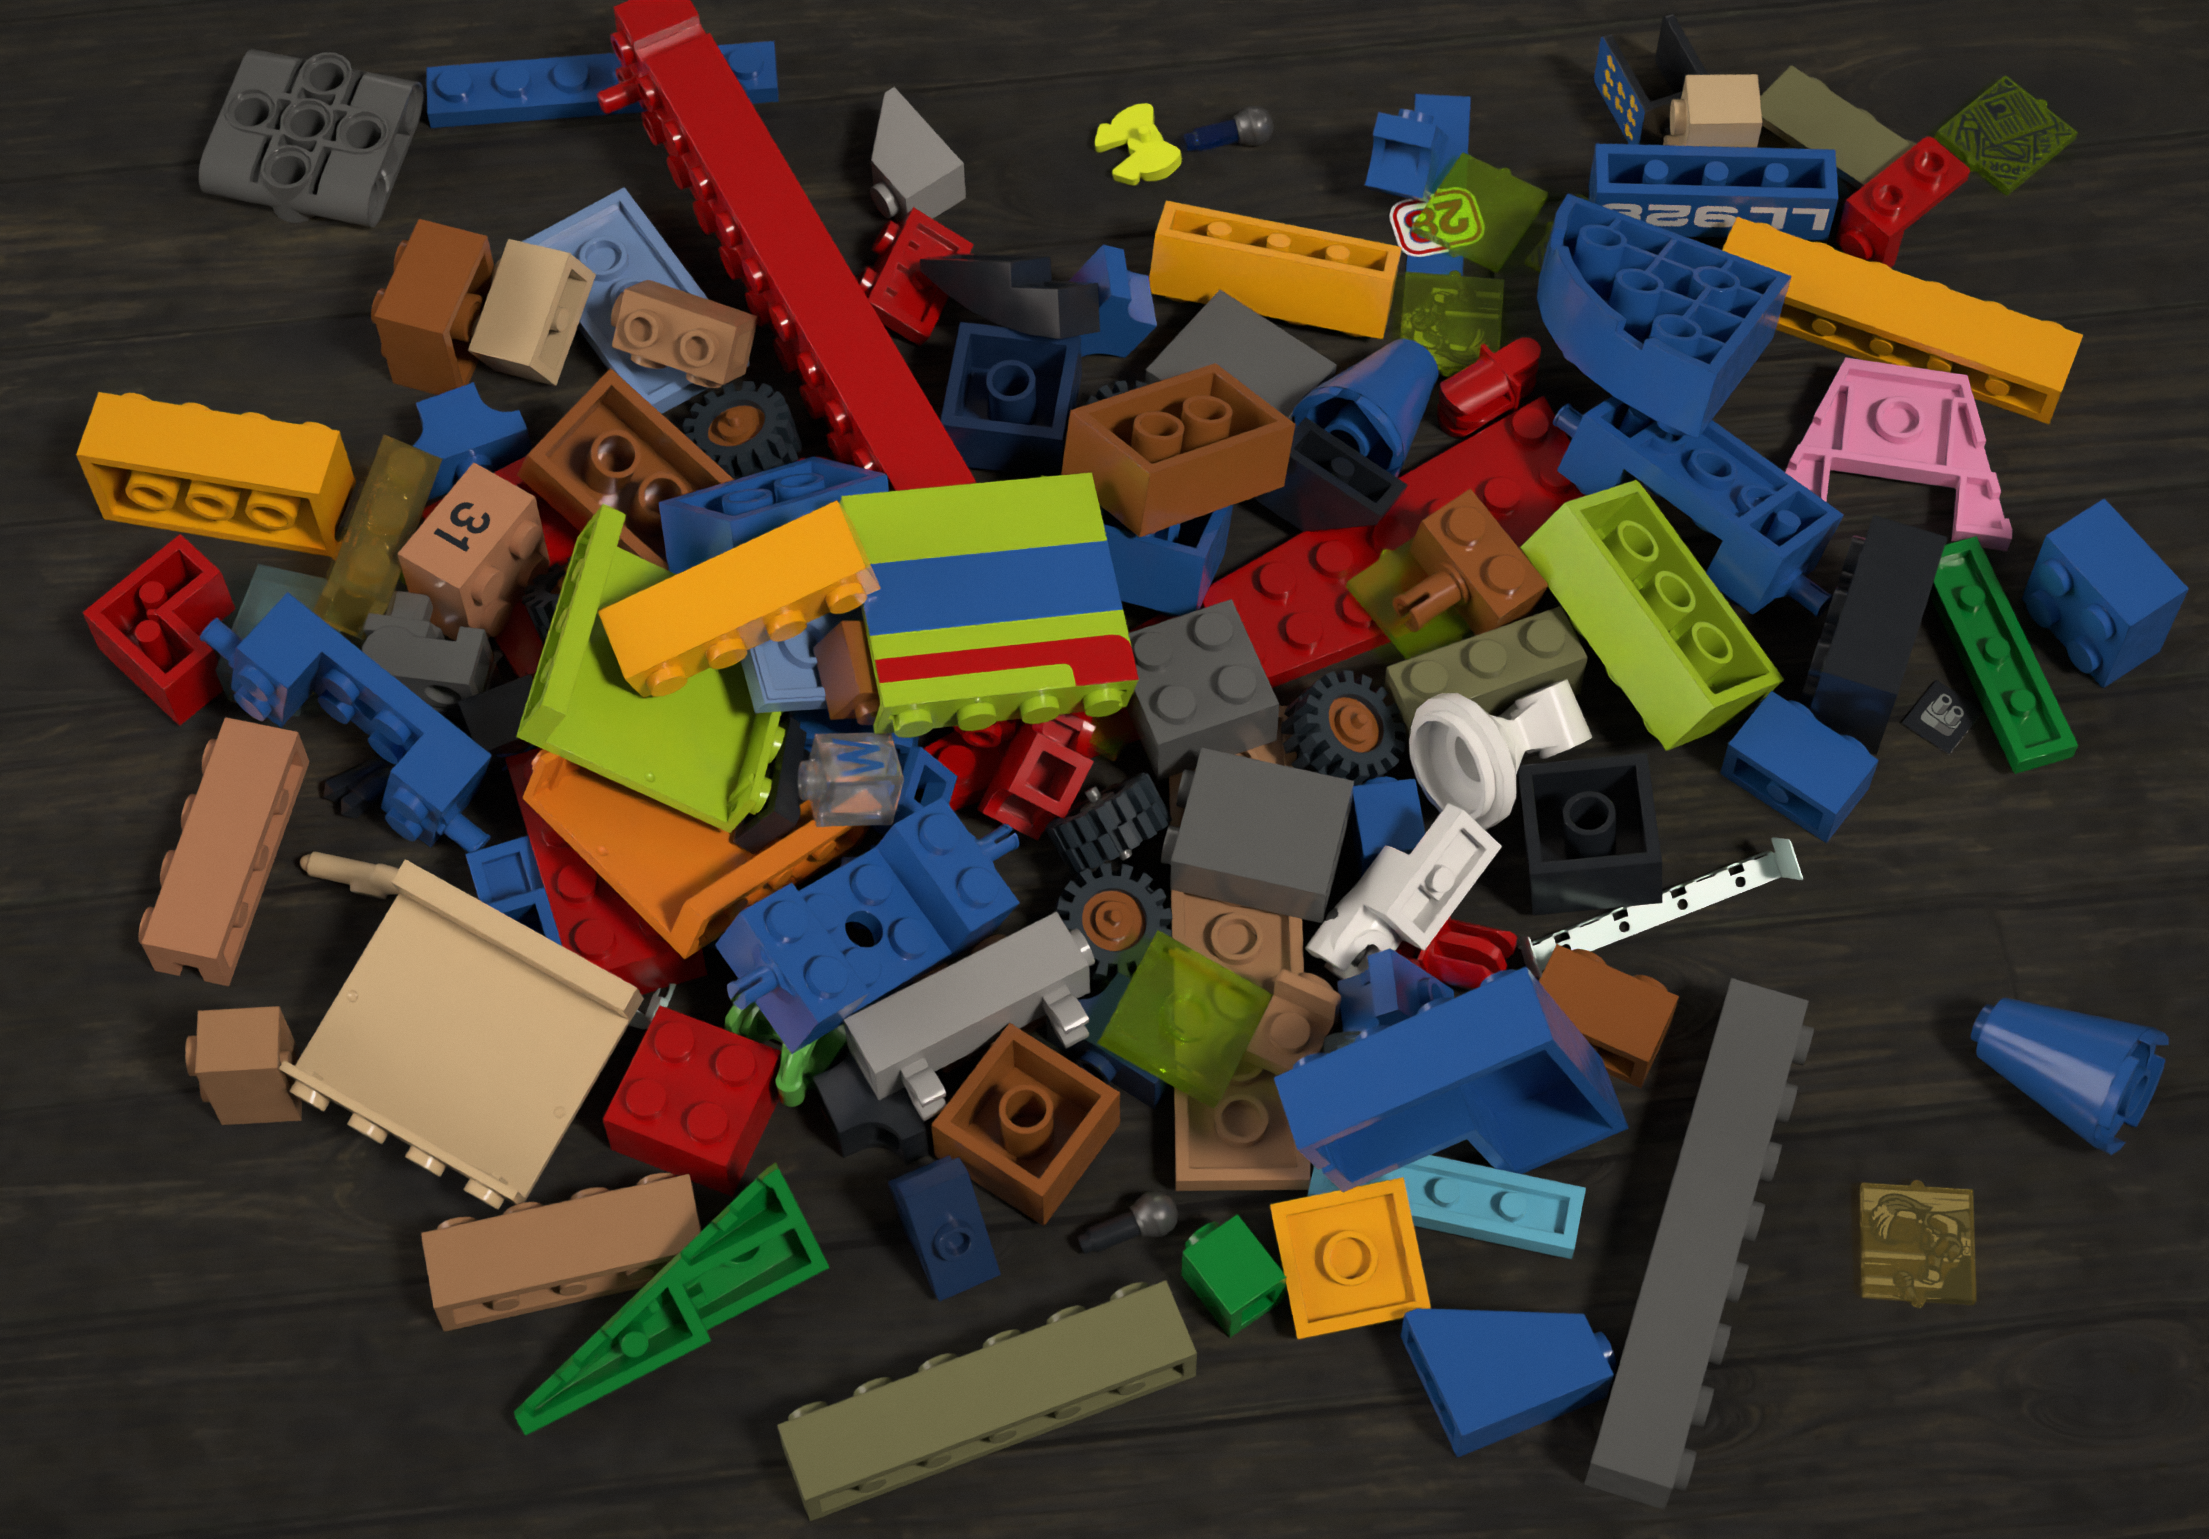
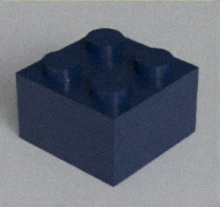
M960 322L941 423L967 467L1047 477L1062 475L1070 410L1076 409L1082 378L1081 337L1074 336L1057 339L1029 335L1006 327Z

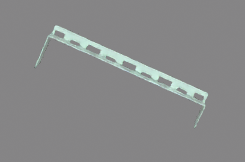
M1772 837L1771 840L1775 853L1765 851L1662 891L1663 903L1620 907L1532 942L1528 936L1519 935L1522 946H1519L1518 949H1521L1526 967L1534 976L1541 978V970L1545 969L1556 946L1554 936L1568 932L1570 939L1557 943L1558 945L1568 944L1571 950L1584 949L1593 951L1783 877L1803 880L1790 839ZM1767 854V855L1764 856V857H1761V858H1759V859L1754 860V859L1757 858V857H1760V856H1762V855ZM1743 865V872L1730 876L1729 868ZM1713 874L1715 875V876L1709 877V878H1707V879H1704V880H1702V881L1696 882V881H1698V880H1700V879L1706 878V877L1711 876V875H1713ZM1739 876L1745 879L1743 887H1737L1735 884V880ZM1685 887L1686 894L1672 898L1670 891ZM1680 899H1685L1688 903L1687 908L1684 910H1680L1677 906ZM1627 910L1628 916L1614 921L1613 913ZM1599 919V920L1596 921V922H1593V923H1591V924H1588V925H1585V926H1583V927H1580V926H1582V925H1584V924H1587V923H1589V922H1592V921H1594V920ZM1623 921L1629 924L1627 932H1621L1619 929V925Z

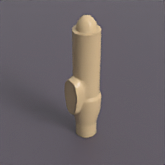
M316 851L300 859V866L307 872L308 876L350 885L351 892L380 899H386L388 894H399V891L391 883L399 870L396 867L385 864H372Z

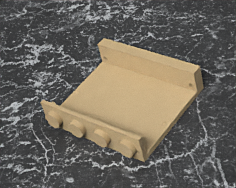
M405 859L391 882L399 891L398 896L296 1065L294 1066L284 1060L279 1069L295 1081L289 1091L290 1093L321 1111H325L330 1101L350 1111L353 1115L347 1125L380 1144H383L388 1134L398 1138L411 1146L405 1156L407 1159L441 1177L446 1166L469 1178L464 1191L499 1210L504 1199L515 1205L525 1203L644 998L635 986Z

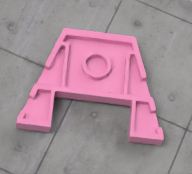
M1845 358L1818 407L1801 444H1798L1785 473L1824 501H1827L1830 470L1955 488L1956 498L1951 543L1977 536L1982 548L2007 551L2012 539V528L2009 518H2004L1999 501L2001 490L1996 473L1990 470L1984 449L1986 438L1968 376Z

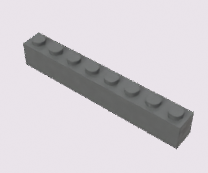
M1731 978L1584 1485L1665 1510L1673 1488L1686 1491L1697 1451L1684 1448L1690 1425L1703 1428L1707 1418L1714 1388L1702 1385L1708 1362L1720 1366L1726 1350L1732 1326L1720 1323V1317L1725 1300L1738 1304L1749 1265L1736 1261L1742 1240L1752 1243L1756 1240L1765 1209V1204L1753 1201L1759 1180L1771 1183L1782 1148V1144L1770 1141L1775 1121L1785 1124L1789 1121L1798 1086L1787 1083V1077L1791 1063L1804 1066L1814 1032L1813 1027L1803 1025L1808 1000Z

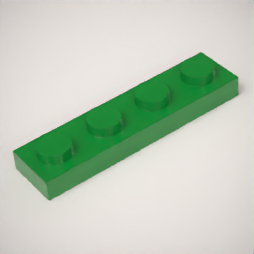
M1977 536L1945 545L1929 596L2014 774L2072 758L2078 744Z

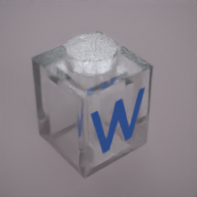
M815 734L809 761H801L799 765L798 788L801 799L810 800L816 827L893 824L904 778L892 734Z

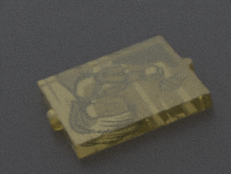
M1914 1180L1910 1186L1862 1183L1860 1186L1862 1298L1911 1301L1912 1305L1916 1308L1923 1307L1925 1302L1974 1305L1977 1299L1973 1190L1924 1187L1923 1182L1920 1180Z

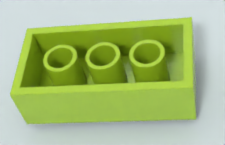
M1638 480L1565 502L1520 547L1570 616V621L1575 630L1585 637L1606 666L1611 680L1624 691L1642 716L1647 730L1660 741L1666 751L1737 723L1784 681V678Z

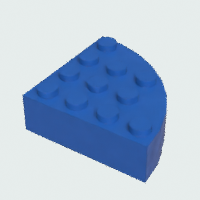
M1567 194L1555 215L1539 276L1537 300L1543 323L1568 361L1574 363L1582 373L1615 398L1656 420L1662 430L1673 435H1690L1698 439L1773 339L1792 276Z

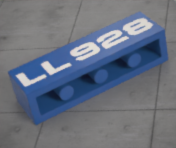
M1596 144L1589 180V201L1685 237L1728 238L1736 217H1740L1755 223L1769 224L1778 231L1804 240H1828L1838 202L1836 150Z

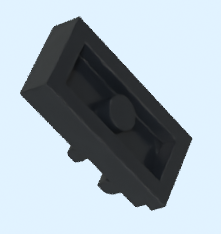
M792 717L778 725L785 729V735L777 755L767 766L765 777L771 779L772 784L765 804L759 813L756 812L755 815L748 813L735 828L733 842L753 855L775 838L782 839L786 837L799 819L800 805L817 793V787L806 779L821 769V761L817 756L804 748L807 732L799 728L800 722Z

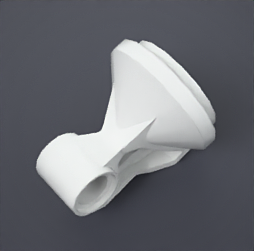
M1567 678L1515 700V703L1498 717L1489 715L1477 703L1458 693H1441L1428 699L1416 709L1409 738L1410 759L1418 783L1427 799L1440 813L1450 803L1463 809L1486 830L1510 815L1516 799V774L1522 758L1539 756L1540 760L1591 739L1592 735Z

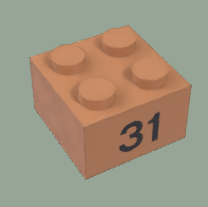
M474 462L398 552L408 592L430 597L433 605L430 622L436 627L441 628L444 635L455 641L460 626L485 629L488 638L499 635L507 626L514 606L525 594V588L529 585H534L533 579L539 574L547 575L550 563L535 496Z

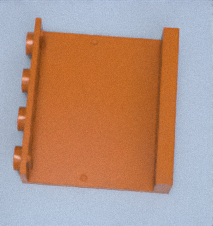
M544 749L539 751L531 763L533 765L531 768L533 773L523 795V799L684 959L723 935L741 911L790 883H793L795 887L861 845L880 807V804L863 788L834 807L817 791L814 796L800 805V816L792 831L782 839L775 838L753 855L733 842L735 829L731 833L726 832Z

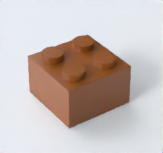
M418 219L410 239L403 240L399 244L394 259L393 276L387 288H381L377 292L371 310V319L377 326L382 343L381 353L387 360L393 384L435 395L469 384L479 361L477 357L468 351L472 341V327L476 318L482 313L492 285V272L494 269L487 236Z
M1009 1023L932 1123L935 1156L942 1159L950 1155L952 1160L959 1157L967 1169L970 1179L1042 1226H1045L1120 1125V1092Z

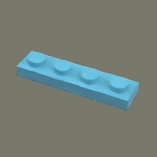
M1433 1155L1426 1156L1359 1185L1362 1186L1404 1177L1414 1226L1572 1259L1586 1190L1585 1187ZM1314 1166L1308 1197L1340 1190L1323 1174L1322 1169H1317Z

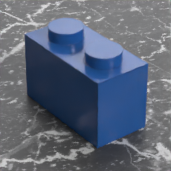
M1771 691L1728 744L1720 774L1827 843L1868 791L1879 760L1870 755L1866 747L1857 739L1848 735H1839L1816 720L1813 713L1801 703L1792 700L1787 701Z

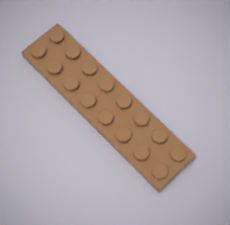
M1279 706L1277 741L1235 755L1293 767L1291 763L1297 760V753L1286 754L1282 744L1292 735L1281 733V723L1289 718L1284 715L1288 706ZM1183 772L1169 777V814L1172 817L1170 825L1177 827L1181 826L1185 808L1176 806ZM1171 890V912L1173 918L1171 920L1176 1191L1309 1190L1311 1181L1310 1161L1297 1150L1274 1077L1278 1075L1245 1061L1246 1049L1274 996L1275 980L1280 970L1284 969L1296 975L1304 972L1302 919Z

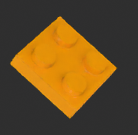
M1404 1177L1357 1186L1345 1192L1338 1190L1270 1204L1298 1340L1403 1319L1405 1313L1417 1308L1431 1309Z

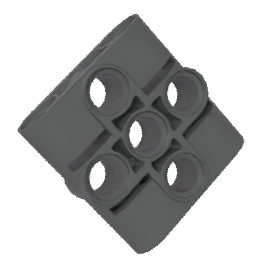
M250 49L246 52L204 149L199 168L200 189L203 193L271 206L274 213L280 219L289 223H301L315 216L375 227L383 214L419 123L423 106L422 85L416 81L352 69L350 62L344 56L337 53L323 52L305 60Z

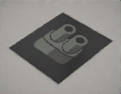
M1936 680L1902 724L1950 754L1984 710Z

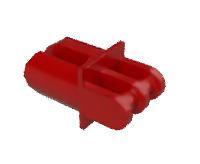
M1528 337L1519 338L1495 353L1484 343L1480 346L1479 358L1476 362L1441 382L1438 397L1439 403L1437 405V420L1442 431L1451 437H1464L1504 412L1510 415L1517 411L1519 400L1529 395L1536 386V375L1539 368L1538 361L1541 356V347L1538 342Z
M1449 917L1425 950L1402 941L1395 951L1444 984L1474 990L1479 988L1482 981L1488 976L1506 970L1507 963L1505 958L1513 954L1517 945V936L1511 931L1451 919ZM1418 955L1419 957L1418 959H1414L1413 956Z

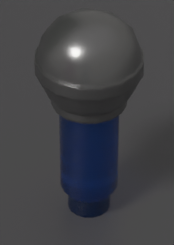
M1250 105L1233 116L1231 120L1195 128L1193 132L1184 134L1187 151L1196 149L1204 151L1236 142L1257 147L1269 140L1274 125L1267 110L1261 106Z

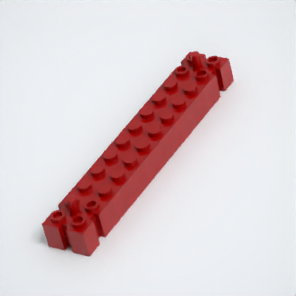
M629 0L614 6L617 32L611 34L610 39L622 66L615 69L619 84L598 92V102L605 114L612 113L639 101L643 110H646L641 113V118L650 140L655 146L661 143L664 144L670 154L667 157V164L676 185L680 190L689 187L696 199L693 202V209L701 228L706 235L715 232L722 244L719 247V253L727 273L734 281L742 278L749 291L745 294L748 307L752 315L759 317L757 324L760 327L768 324L776 337L772 340L773 348L781 366L787 373L796 371L803 384L799 387L800 394L810 416L814 420L822 417L830 430V433L827 434V440L836 461L887 474L889 492L975 484V478L711 34H706L701 26L699 14L691 0Z

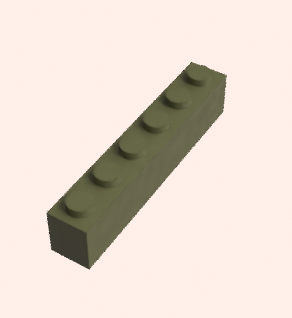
M1167 1281L1150 1287L1146 1282L1130 1284L1116 1291L1111 1296V1301L1088 1310H1085L1083 1306H1072L1052 1315L1047 1320V1325L1023 1334L1017 1329L1001 1332L985 1341L983 1349L959 1358L953 1353L939 1355L923 1363L916 1374L894 1382L888 1377L878 1378L858 1387L853 1393L854 1397L829 1406L826 1402H814L792 1412L788 1417L789 1421L777 1426L783 1450L809 1520L813 1521L1195 1377L1197 1352Z

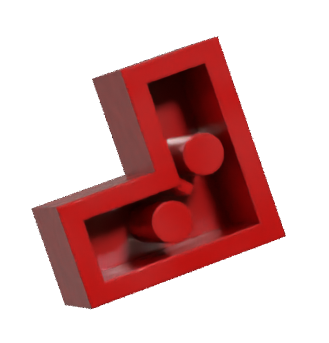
M181 534L82 612L99 650L179 726L228 687L214 650L206 642L200 640V635L212 620L218 617L222 621L235 610V606L221 571Z

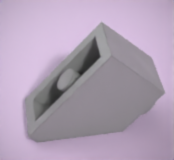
M895 87L885 92L871 158L874 185L870 188L871 197L878 210L886 218L894 216L899 222L914 207L933 219L966 199L964 163Z

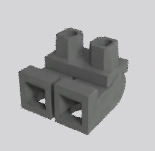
M394 591L386 615L368 613L364 626L367 639L362 646V652L472 739L458 701L504 684L497 663L494 661V655L485 629L460 626L456 641L445 640L441 628L436 627L430 622L433 605L429 596Z

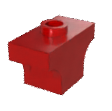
M1071 713L1059 714L1055 719L1039 724H1028L1022 721L977 810L1038 841L1047 827L1046 825L1055 817L1059 816L1065 819L1094 762L1088 758L1087 751L1096 726Z

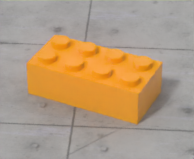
M98 392L76 456L104 520L341 558L345 543L336 540L335 534L356 481L340 431L332 430L316 422H305L300 425L275 421L254 412L238 415L213 411L198 403L189 402L176 405L152 401L136 393H125L121 396Z

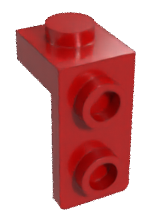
M1925 137L1846 199L1835 241L1841 246L1845 254L1869 262H1880L1891 268L1895 265L1904 230L1965 183L1969 177V167L1933 137Z

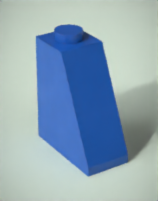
M1420 1308L1404 1314L1401 1339L1457 1458L1606 1398L1614 1376L1612 1371L1617 1369L1616 1358L1608 1339L1601 1331L1593 1333L1584 1314Z

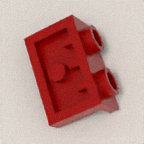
M913 207L897 224L889 220L884 225L871 249L879 255L873 268L871 269L866 266L856 280L881 322L898 334L921 346L930 337L949 295L944 293L920 271V259L957 253H970L974 244Z

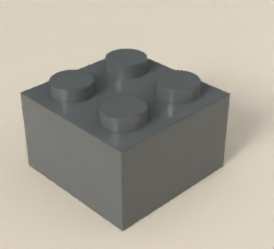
M1232 599L1129 633L1139 681L1126 709L1158 781L1182 773L1184 769L1191 770L1196 768L1201 748L1235 755L1277 741L1279 702Z

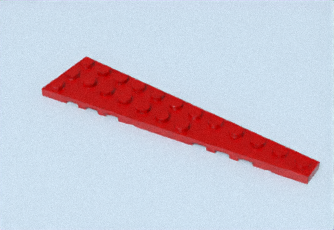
M1542 396L1398 478L1408 486L1403 495L1377 525L1303 532L1210 585L1200 609L1232 599L1272 688L1413 634L1415 632L1410 631L1404 625L1407 620L1412 618L1410 613L1400 620L1392 602L1394 597L1405 593L1429 577L1409 552L1421 521L1471 488L1520 549L1565 502L1586 496L1578 490L1573 482L1557 471L1570 441L1563 430L1553 425L1555 415L1545 397ZM1451 606L1424 624L1420 630L1457 617L1459 613ZM1159 614L1128 633L1176 617ZM1126 707L1102 717H1091L1086 715L1085 712L1071 713L1096 726L1088 746L1087 756L1089 759L1103 754L1124 742L1122 745L1124 746L1139 740ZM953 731L923 748L958 776L949 803L953 811L982 800L1012 739L1001 742L993 748H981L967 743L961 734Z

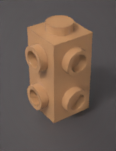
M648 279L626 288L616 299L611 314V325L616 327L612 347L631 353V361L638 365L653 369H664L666 366L687 372L686 379L691 383L708 388H719L745 374L759 317Z

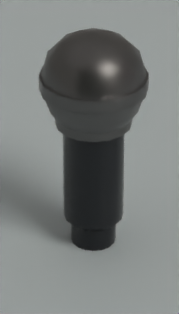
M1163 1192L1144 1193L1133 1206H1130L1131 1210L1089 1227L1086 1233L1077 1236L1084 1255L1092 1251L1099 1253L1139 1235H1142V1237H1162L1167 1235L1177 1223L1178 1211L1174 1201Z

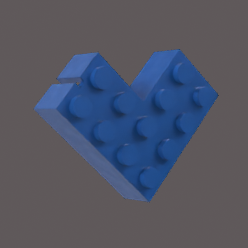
M1527 967L1517 971L1503 970L1496 972L1484 979L1479 988L1454 999L1439 998L1423 1005L1418 1010L1417 1015L1392 1026L1380 1025L1361 1032L1355 1038V1042L1331 1053H1315L1305 1056L1293 1065L1292 1070L1274 1077L1297 1150L1317 1169H1322L1323 1174L1342 1192L1466 1139L1495 1169L1523 1174L1628 1129L1603 1059Z

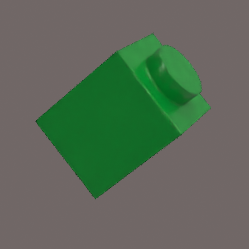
M1238 1214L1221 1226L1216 1221L1208 1223L1196 1231L1186 1242V1250L1182 1252V1277L1229 1338L1284 1301L1285 1274Z

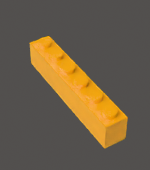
M1736 217L1722 249L1725 252L1792 276L1776 330L1861 360L1967 375L1974 399L2050 424L2082 340V334L2067 330L2062 325L2052 321H2041L2009 310L1997 302L1983 301L1950 290L1941 283L1924 281L1892 270L1883 263L1869 262L1836 251L1827 244L1810 242L1778 231L1775 227L1766 223H1755Z

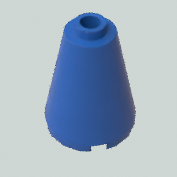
M1409 339L1395 340L1308 392L1293 409L1291 417L1295 416V428L1306 417L1395 477H1398L1437 382L1439 373L1437 363L1432 354L1421 344Z
M2002 998L1995 1007L1989 1004L1985 1005L1977 1016L1971 1032V1040L1978 1043L1976 1055L1979 1059L2093 1147L2109 1155L2119 1151L2126 1143L2114 1137L2123 1123L2136 1128L2154 1095L2166 1061L2165 1058L2154 1054L2156 1045H2169V1037L2164 1032L2153 1027L2010 998Z

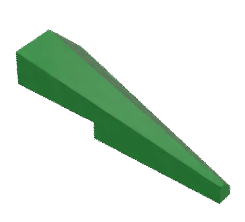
M775 1162L764 1170L514 1411L515 1418L525 1436L710 1342L711 1339L707 1330L830 1268L777 1163Z

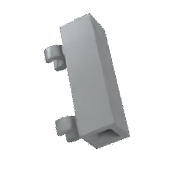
M1055 912L845 1018L844 1026L847 1046L878 1100L906 1087L917 1112L923 1121H926L941 1113L947 1105L943 1099L946 1096V1091L935 1071L996 1041L1009 1023L1021 1028L1047 1014L1056 1035L1065 1048L1089 1037V1032L1085 1027V1024L1089 1022V1018L1077 999L1090 992L1089 966L1095 963L1093 953L1080 930L1076 928L1069 932L1059 914Z

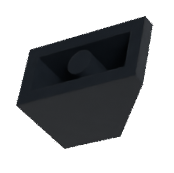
M1305 417L1294 430L1284 487L1256 496L1253 499L1301 531L1307 532L1377 525L1403 495L1408 485Z

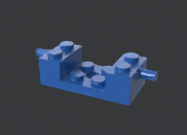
M1614 396L1584 415L1569 403L1558 411L1553 420V425L1570 435L1572 440L1557 471L1573 482L1578 490L1586 496L1638 480L1640 483H1643L1648 491L1665 498L1691 517L1700 529L1712 533L1723 542L1706 573L1728 601L1743 607L1752 615L1775 598L1790 596L1811 611L1816 617H1819L1830 605L1833 595L1827 593L1805 576L1814 571L1844 514L1716 422L1711 420L1698 439L1690 435H1673L1662 430L1656 420Z
M289 592L281 598L244 640L223 624L218 617L212 620L200 635V640L206 642L229 661L228 665L233 668L231 689L236 692L234 699L244 711L255 719L264 721L267 717L281 728L310 695L315 692L319 695L318 702L320 706L331 717L343 724L352 721L370 736L368 738L370 746L385 760L396 764L390 771L381 809L387 813L385 815L387 823L399 835L412 842L419 838L431 848L445 834L468 853L481 850L486 845L491 836L483 832L461 813L480 792L492 755Z
M941 797L894 824L875 848L802 890L798 891L793 883H790L746 908L737 915L715 944L738 977L736 981H732L727 985L730 999L741 994L734 1002L735 1006L739 1009H745L755 1001L791 1054H794L844 1024L845 1018L889 997L992 935L1020 903L999 875L993 863L996 859L1018 848L1019 839L1017 834L1014 833L1007 837L1013 828L1007 824H1002L989 834L976 839L975 836L968 832L944 797ZM858 922L866 926L873 935L874 946L865 948L854 944L847 936L845 923Z

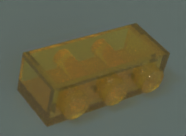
M385 434L383 435L363 476L312 610L331 627L366 641L367 637L364 632V626L368 613L384 615L402 570L398 552L417 530L442 462L441 458Z

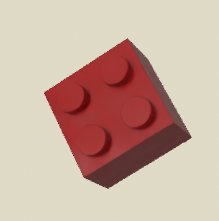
M660 1005L603 1118L611 1150L677 1176L689 1174L691 1181L733 1197L779 1101L776 1078L780 1069L781 1051Z

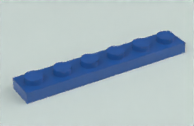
M774 41L717 45L738 81L746 87L747 96L752 104L779 102ZM616 53L427 67V115L431 128L638 113L646 110H643L639 101L609 114L603 112L597 99V93L619 84L615 69L621 67L622 64Z

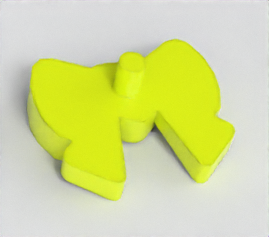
M1143 103L1128 107L1112 119L1111 125L1102 123L1098 127L1095 139L1096 152L1101 153L1128 143L1131 156L1112 170L1113 179L1117 182L1135 186L1139 183L1140 178L1144 181L1162 180L1174 173L1181 165V151L1178 147L1163 141L1162 135L1154 125L1155 116L1151 104Z

